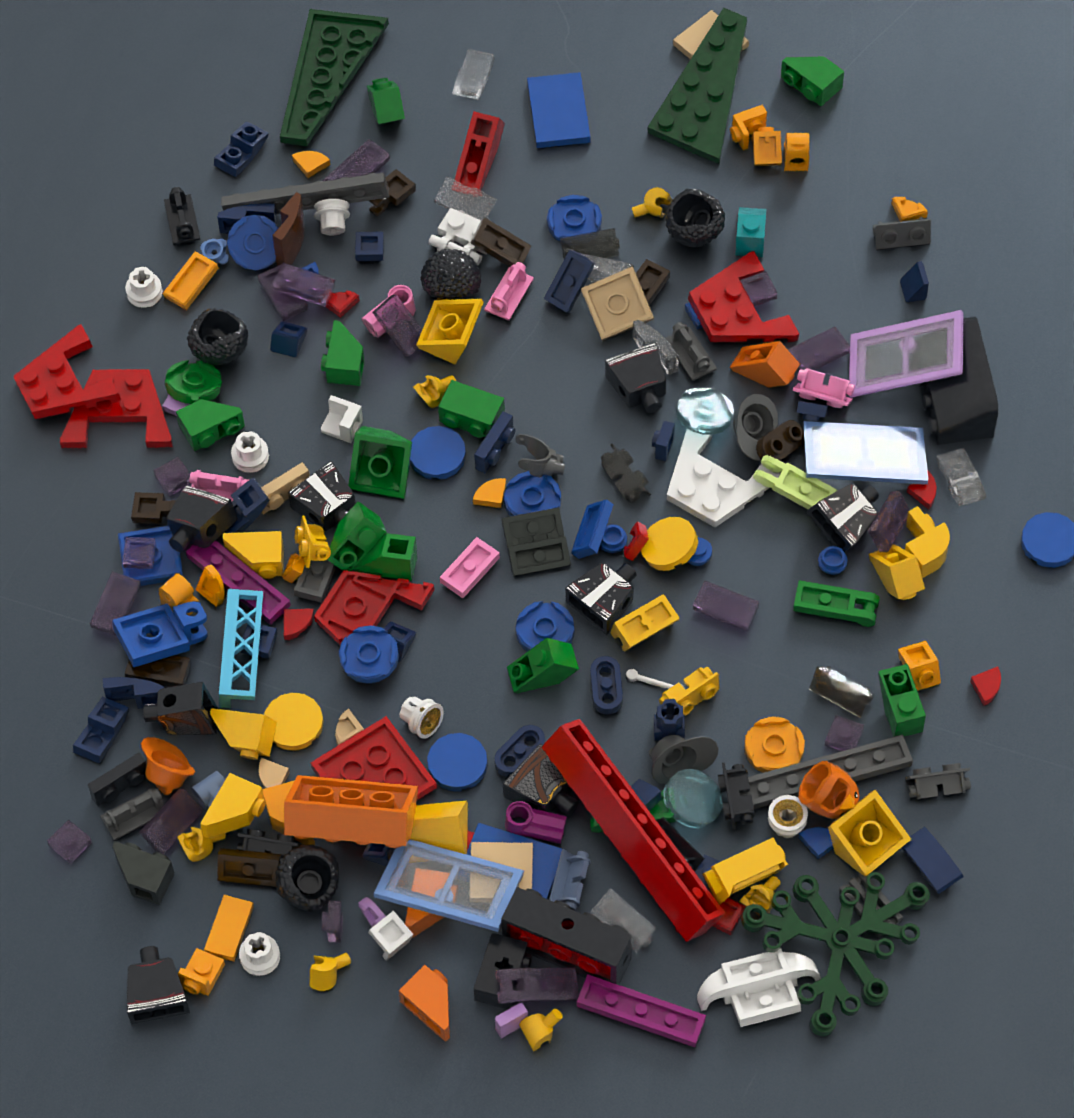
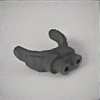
M521 433L516 436V443L526 446L527 450L537 459H520L518 465L521 469L530 471L531 475L539 478L543 475L552 476L553 473L563 475L565 468L563 455L556 454L555 450L550 449L544 441L536 437Z

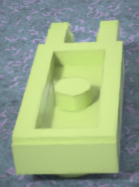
M768 455L763 456L761 463L770 471L780 473L779 477L776 478L763 470H757L753 475V478L758 483L772 488L773 491L806 509L811 508L820 500L837 491V489L817 478H806V472Z

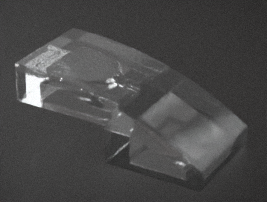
M468 49L463 67L458 72L453 95L479 100L494 63V54Z
M447 176L433 202L448 210L453 208L482 220L484 217H488L497 199L475 187L469 188Z
M640 320L633 321V338L638 347L641 348L656 343L662 366L667 374L670 375L677 372L679 368V355L668 340L648 324Z
M964 448L937 455V465L947 479L948 490L958 506L986 499V493L978 473Z

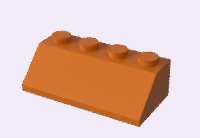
M297 775L284 801V835L294 836L297 839L321 838L328 842H338L340 840L353 841L359 845L371 843L385 844V846L390 848L407 846L413 829L418 786Z

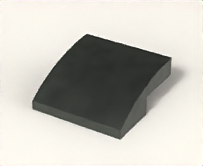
M559 507L501 518L513 576L571 565Z

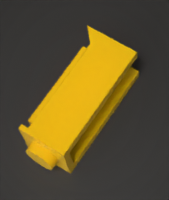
M773 837L713 865L711 870L702 875L720 905L731 894L773 874H777L788 863L785 860L786 857L783 849L777 845Z

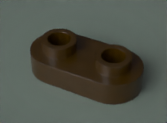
M787 420L761 437L756 445L757 454L762 460L763 456L768 455L782 460L804 443L803 428L798 422Z

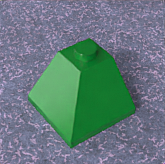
M362 426L355 433L348 484L350 489L404 499L412 441L389 430Z

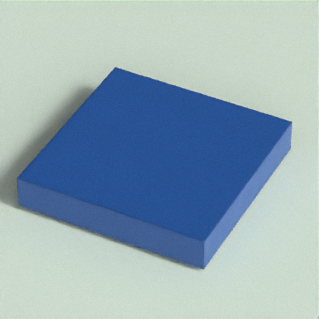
M169 525L118 534L126 588L167 582L176 573L183 576L180 552L174 550L169 544V540L172 537Z

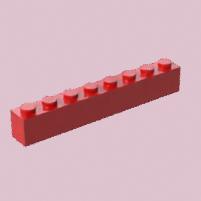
M577 719L561 725L542 746L550 761L556 766L568 785L580 798L585 808L591 813L603 829L605 835L609 837L622 858L629 864L640 882L646 887L684 940L688 942L705 934L725 914L724 910L583 722Z

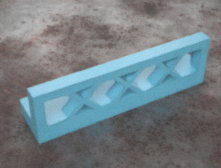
M228 589L219 686V708H231V699L255 701L263 591ZM239 599L257 600L256 607L246 614L239 607ZM245 623L254 630V634L246 640L237 633V629ZM252 642H253V649L249 646V644H251ZM245 649L252 656V660L242 667L235 660V655ZM242 675L250 683L249 691L232 690L233 681Z

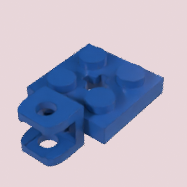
M196 601L173 606V612L167 603L112 620L113 630L133 667L190 651V645L199 643L208 637L207 630L203 625L207 621V615L200 602ZM196 612L197 615L188 616L187 613ZM191 629H197L198 632L192 634ZM151 633L155 637H146V634Z

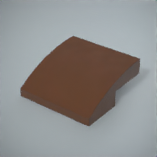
M298 192L280 210L282 225L272 235L277 267L285 272L295 261L305 235L301 194Z

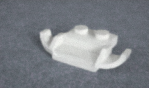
M779 949L776 952H765L721 964L722 968L712 973L700 987L697 1001L701 1011L707 1010L709 1004L714 1000L723 998L725 1005L732 1004L740 1027L801 1012V1004L794 988L798 986L797 978L810 976L815 981H818L821 977L815 963L810 958L798 953L783 952L782 949Z

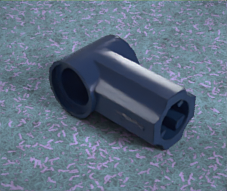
M665 699L660 706H657V712L654 714V741H659L668 735H679L685 739L683 706L679 705L675 699Z

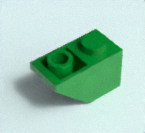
M824 56L786 57L782 60L781 78L788 85L794 86L802 92L808 100L823 106L843 88L844 70Z
M388 78L372 80L373 85H368L367 91L376 122L382 124L405 119L399 86L394 81H388Z
M334 320L332 331H327L326 348L329 349L328 354H323L321 371L326 372L327 383L361 386L365 364L363 346L340 321Z
M200 399L176 411L178 425L194 451L207 448L215 441L225 436L234 435L245 427L243 412L239 407Z
M357 502L339 522L329 547L331 555L327 560L341 570L352 571L386 533L380 516L360 502Z
M390 533L384 534L354 568V572L412 581L418 559L416 537Z
M546 638L507 666L514 693H522L560 684L578 671L579 667L572 644Z
M908 664L878 671L884 710L893 737L899 735L905 737L923 732L926 714Z

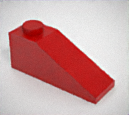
M473 111L452 191L479 197L497 153L505 122L499 117Z

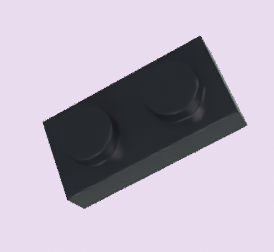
M135 754L88 784L91 798L97 806L104 802L113 801L120 792L130 786L140 784L145 779L146 761L141 754Z

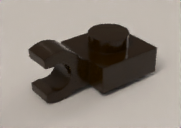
M397 169L385 177L389 187V198L369 200L373 204L369 210L376 216L381 215L390 202L398 206L416 191V184Z
M135 492L131 514L132 522L162 524V518L168 516L176 500L165 501L164 493Z

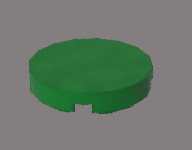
M185 360L172 365L167 370L165 387L170 396L182 403L192 404L200 399L212 401L220 394L222 387L221 374L211 364L197 360L196 363H189V360Z

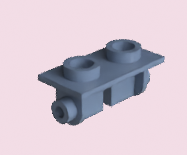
M562 849L549 898L550 901H562L574 911L580 906V897L584 885L581 883V879H585L588 866L591 863L587 852L578 851L577 855H573L567 850Z

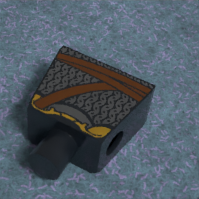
M203 682L162 688L158 691L157 704H146L143 707L145 722L160 721L167 734H217V725L210 715L211 708L218 709V706Z
M540 743L503 782V796L512 802L523 801L528 803L532 809L552 813L557 807L567 816H570L576 810L579 801L569 794L572 788L550 761L548 755L542 749L543 745Z

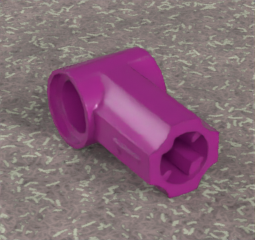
M516 801L511 803L506 810L505 830L523 837L528 836L561 844L567 816L532 809L528 803ZM515 817H522L526 821L523 823H516L512 819Z

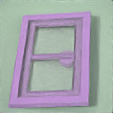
M958 310L851 334L849 380L850 384L855 385L852 396L849 395V397L853 398L963 374V311Z

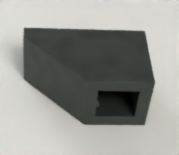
M115 841L112 847L131 895L160 905L175 874L170 859L158 852L153 854L144 852L133 843L126 842L124 845Z

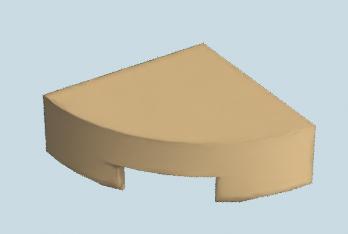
M350 709L342 713L335 730L337 745L364 730Z
M261 758L259 776L264 788L285 783L290 773L289 768Z

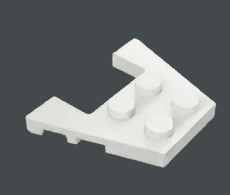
M690 420L668 488L667 500L716 528L744 509L745 504L756 497L760 498L763 496L764 491L770 487H765L753 478V475L748 481H745L700 456V453L712 439L713 432ZM762 463L757 469L763 470L764 472L769 473L776 478H778L780 475V473H774L770 471L768 468L764 467Z

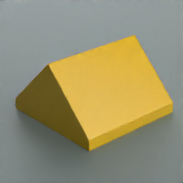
M434 300L416 346L455 365L467 346L484 303L483 300Z
M876 790L870 792L854 805V809L847 811L828 826L835 854L864 877L869 875L911 840Z
M467 800L416 805L410 839L467 855ZM412 856L408 864L432 861Z

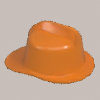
M147 737L142 740L141 748L147 757L145 776L164 795L171 794L173 789H178L183 785L187 776L194 775V768L189 764L182 751L175 745L155 737Z

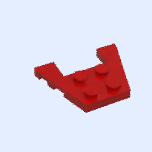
M754 251L749 252L689 292L688 300L710 342H746L747 339H762L763 342H774V339L787 338L788 342L798 341L800 334L790 315L762 322L741 282L763 276L764 268Z
M82 324L76 326L13 376L34 419L70 412V408L86 405L87 408L96 407L97 402L110 400L111 403L122 400L110 377L82 389L69 365L68 358L93 347Z
M149 369L92 370L84 388L110 377L122 400L111 403L110 400L97 402L96 407L87 408L86 405L76 406L60 437L61 448H87L90 422H147L145 440L147 448L173 446Z
M343 570L315 613L314 619L341 646L343 639L352 634V631L358 627L377 626L394 599H398L422 611L435 591L434 584L423 582V585L409 583L408 579L398 578L397 581L382 579L381 575Z

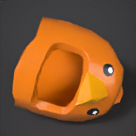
M828 761L817 763L806 773L799 787L798 796L800 802L809 810L819 816L830 819H838L847 811L854 809V805L859 802L860 797L857 784L851 776L839 766Z

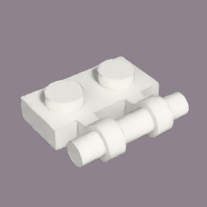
M453 208L449 209L438 226V234L443 237L431 235L428 242L429 245L436 247L437 251L443 249L465 251L467 255L474 259L477 265L480 264L482 255L476 253V251L487 255V253L470 243L481 220ZM454 242L460 243L465 246L461 247L457 244H454Z

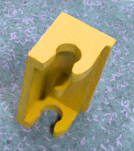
M663 594L614 622L610 633L614 639L620 638L623 644L622 650L627 651L672 625L680 618Z

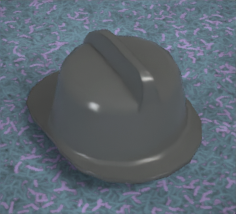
M752 394L741 402L739 409L735 413L733 429L737 435V442L741 451L747 457L755 461H761L756 450L757 442L761 437L777 427L778 412L774 403L768 397L762 394Z
M679 735L665 736L648 751L649 757L653 762L652 776L654 780L660 784H668L707 769L718 756L719 748L716 741L704 736L687 740Z

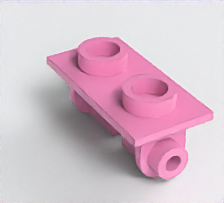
M517 262L508 268L484 311L508 321L511 319L534 277L526 274V266Z
M808 368L799 370L797 380L802 382L798 383L793 388V391L799 392L800 397L808 400L823 399L827 401V405L835 408H843V405L848 406L852 402L853 398L847 397V395L852 396L855 385L850 384V380L831 375L828 385L823 384L825 373Z
M201 470L191 472L189 483L192 484L191 487L229 498L231 502L233 501L231 494L249 481V479H243L241 476L239 478L203 473Z

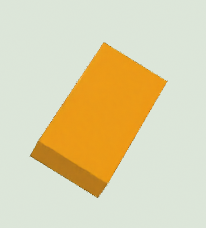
M195 251L163 292L164 298L187 311L219 269L218 264Z
M223 895L204 948L205 952L222 959L235 961L254 908L253 902Z

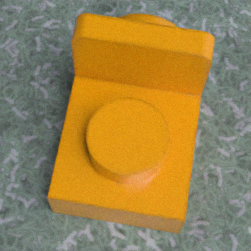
M763 104L733 115L730 134L735 143L738 142L742 150L748 149L750 134L758 131L760 127H766L767 111Z
M774 127L758 128V131L752 134L754 166L781 165V131H774Z
M926 641L898 649L899 659L903 665L908 664L917 691L941 683L939 661Z
M196 948L186 968H180L178 972L183 989L191 994L198 995L200 992L209 996L225 966V961L222 958Z

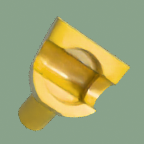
M659 187L648 190L644 197V203L632 207L634 217L650 213L653 216L663 218L666 214L662 212L663 208L660 205L668 206L671 203L672 198L670 194Z
M427 375L425 376L427 380L424 383H417L413 388L430 408H435L439 406L451 380L456 381L453 375L443 379Z
M190 827L192 832L182 833L177 836L185 854L192 862L206 858L213 850V843L226 838L225 833L206 838L202 834V829Z
M771 876L764 884L751 886L750 891L739 902L746 907L752 904L760 905L769 914L772 909L771 899L774 891L781 884L780 880L776 876Z
M346 952L334 958L314 955L315 964H312L310 968V987L318 991H326L333 988L337 982V970L351 964L350 956Z
M553 1009L546 1016L539 1013L530 1015L519 1023L533 1052L538 1050L545 1041L550 1043L553 1026L563 1018L562 1013L558 1009Z

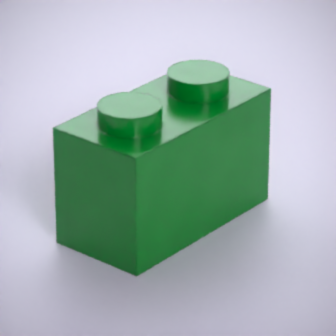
M451 380L438 406L439 422L449 428L467 431L478 438H485L501 413L505 412L503 397Z

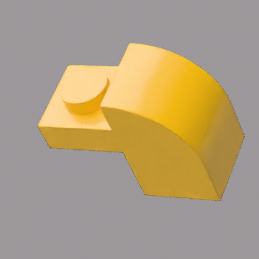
M917 506L908 511L906 527L915 539L906 543L905 550L917 557L923 579L938 570L945 562L950 534L945 522L935 527L932 518L928 514H924Z

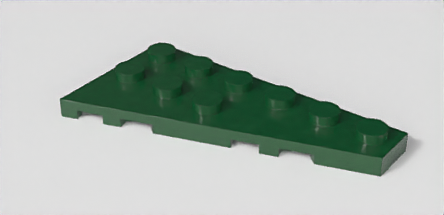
M726 8L722 9L648 125L647 130L649 134L720 165L725 131L747 28V17Z
M315 9L309 10L280 133L281 143L308 146L389 25L387 17Z

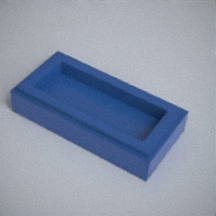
M606 499L587 505L572 548V555L580 559L598 553L614 504Z

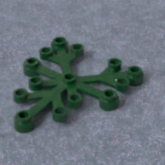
M878 872L870 873L865 880L867 890L861 920L850 925L853 908L860 898L858 890L854 887H846L841 892L839 897L841 908L837 922L818 894L819 884L817 880L810 875H802L796 879L793 885V895L798 901L810 904L825 928L802 922L790 905L791 896L783 890L777 891L771 899L773 909L779 911L782 917L768 914L762 906L752 904L744 909L741 923L750 932H758L764 926L780 930L778 932L770 931L764 936L762 945L768 952L778 951L782 944L798 935L826 943L827 947L831 950L827 975L813 984H802L797 991L798 999L804 1005L813 1003L815 998L823 993L820 1009L816 1010L810 1019V1028L814 1034L824 1037L830 1035L837 1024L836 1016L832 1012L835 997L840 1003L842 1013L847 1016L855 1015L861 1006L859 998L849 994L839 979L843 957L846 958L864 985L861 991L864 1002L871 1006H878L885 1001L888 995L886 983L873 976L857 950L875 954L878 958L885 960L890 958L894 952V944L887 938L874 941L858 936L869 931L900 939L908 945L914 944L920 936V930L915 924L908 923L904 926H899L884 921L908 907L914 910L923 908L930 897L929 890L924 884L920 882L909 884L902 896L876 910L879 892L885 885V878ZM870 879H877L880 882V886H873L870 883ZM802 883H809L812 886V889H803ZM913 890L921 891L923 897L918 898L914 896ZM844 894H852L855 900H846ZM776 898H784L786 900V904L779 905L776 902ZM750 913H759L761 919H752ZM905 930L913 931L915 937L908 938L905 935ZM843 934L846 937V941H838L836 935ZM775 938L778 945H769L767 939ZM886 945L889 948V952H881L879 946ZM871 986H878L881 989V994H874ZM802 990H809L812 993V997L805 998L802 995ZM852 1001L856 1008L848 1009L845 1002ZM826 1016L830 1023L828 1025L822 1024L819 1021V1017Z

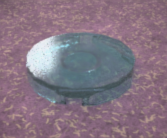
M696 387L686 390L678 400L676 407L677 418L681 424L692 432L703 435H714L726 430L730 426L734 413L732 403L725 395L713 393V389L707 387Z
M684 769L678 771L667 781L663 791L664 804L667 810L670 808L674 814L672 817L687 827H705L707 824H711L721 813L723 800L718 785L707 774L699 770Z

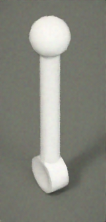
M629 669L626 672V679L629 682L638 680L665 689L674 686L639 675L635 669Z

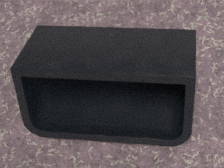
M976 317L963 318V374L918 384L919 387H924L925 393L922 396L925 411L929 410L931 417L928 418L929 431L931 435L935 434L937 445L994 438L998 418V400L979 323ZM947 330L933 332L916 340L917 349L911 354L913 362L918 363L919 370L947 364Z

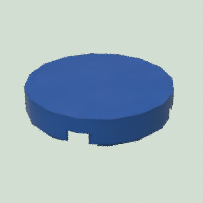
M569 195L562 197L548 210L547 226L549 232L557 241L564 244L580 245L588 243L601 230L602 214L600 208L596 203L594 205L590 202L589 198L585 196Z
M251 215L241 218L234 223L228 234L227 246L230 256L236 264L244 269L257 271L269 267L276 261L272 235L277 231L278 227L265 216Z
M442 426L428 427L418 432L411 440L410 464L415 472L424 478L439 477V480L447 479L455 475L464 465L466 456L464 441L457 432L450 428Z
M530 471L516 475L506 486L504 505L510 516L557 507L560 509L561 491L558 483L551 476L543 475L539 478L531 475Z
M1045 512L1035 515L1027 521L1022 531L1021 546L1025 555L1030 560L1032 558L1037 561V564L1043 567L1056 568L1066 565L1074 557V523L1068 517L1059 513Z
M534 602L525 607L518 615L516 624L517 641L525 651L528 652L546 638L572 643L575 633L573 617L559 603Z
M372 625L358 627L352 631V634L343 639L339 649L340 663L347 676L353 680L367 684L380 682L390 676L396 668L399 659L397 642L382 627Z
M463 733L448 734L439 738L431 746L427 756L428 771L436 784L443 789L453 792L476 786L484 778L488 767L486 751L481 742L473 736Z

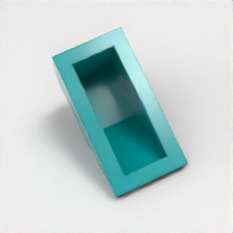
M739 207L735 256H745L749 252L754 251L757 257L763 258L767 209Z

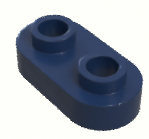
M601 656L592 662L590 668L593 705L598 712L609 715L616 713L623 703L621 671L616 659L610 656ZM607 672L610 676L602 677L600 674ZM611 699L613 702L610 704H606L603 702V700Z
M525 725L496 752L495 768L500 775L509 777L540 743L542 745L545 744V734L542 729L535 725ZM528 741L535 742V745L527 746L525 743ZM508 761H512L515 763V765L512 767H508L505 765V763Z

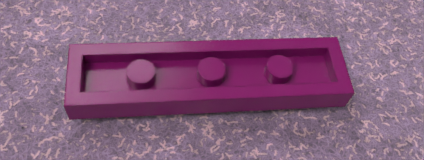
M216 540L207 548L192 545L186 551L187 558L202 570L208 565L214 566L220 574L226 590L263 591L261 618L269 625L284 613V609H288L291 606L290 600ZM239 599L251 610L256 607L257 600Z
M588 974L577 999V1007L695 1048L706 1021V1015Z

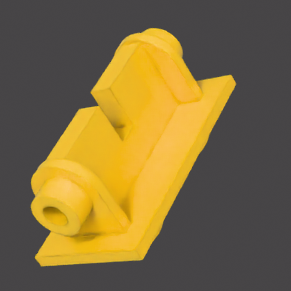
M302 516L301 525L295 528L294 539L295 543L299 544V556L303 557L306 568H309L311 560H327L331 555V550L328 542H326L323 528L317 524H307L305 516Z
M700 667L683 679L689 688L685 690L678 682L662 693L659 702L662 704L665 699H675L679 705L683 706V714L686 716L693 710L694 706L703 700L711 699L719 690V673L713 674L709 667L704 669Z

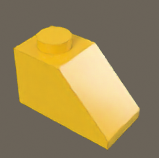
M281 531L223 533L224 547L264 579L283 576L284 544Z
M895 544L868 554L883 585L892 596L900 600H907L915 597L917 592L925 589L917 557Z
M211 708L210 715L229 746L239 751L241 757L258 760V755L270 757L277 724L275 720L264 714Z
M229 773L200 823L203 836L211 838L249 826L254 817H259L265 808L266 800H264L262 787Z

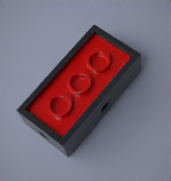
M517 887L501 918L503 936L528 942V954L584 978L588 974L619 985L631 961L632 935L625 928L615 924L610 926L600 922L595 915L587 912L583 914L576 912L562 901L556 900L553 902L545 899L539 892L528 888L524 890Z

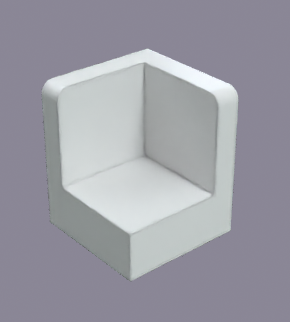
M331 395L328 400L329 413L321 426V432L352 443L355 433L363 422L362 407Z
M394 910L368 932L383 949L384 953L382 956L386 961L406 946L413 936V933Z

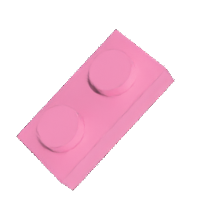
M476 537L440 576V583L461 598H464L500 559V552Z

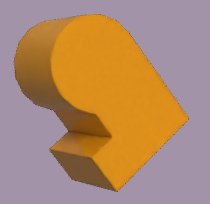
M786 133L783 146L784 171H808L809 133ZM794 158L804 159L801 163L791 162Z
M178 573L159 588L161 605L168 603L172 612L173 606L193 601L199 602V600L193 596L194 589L191 584Z

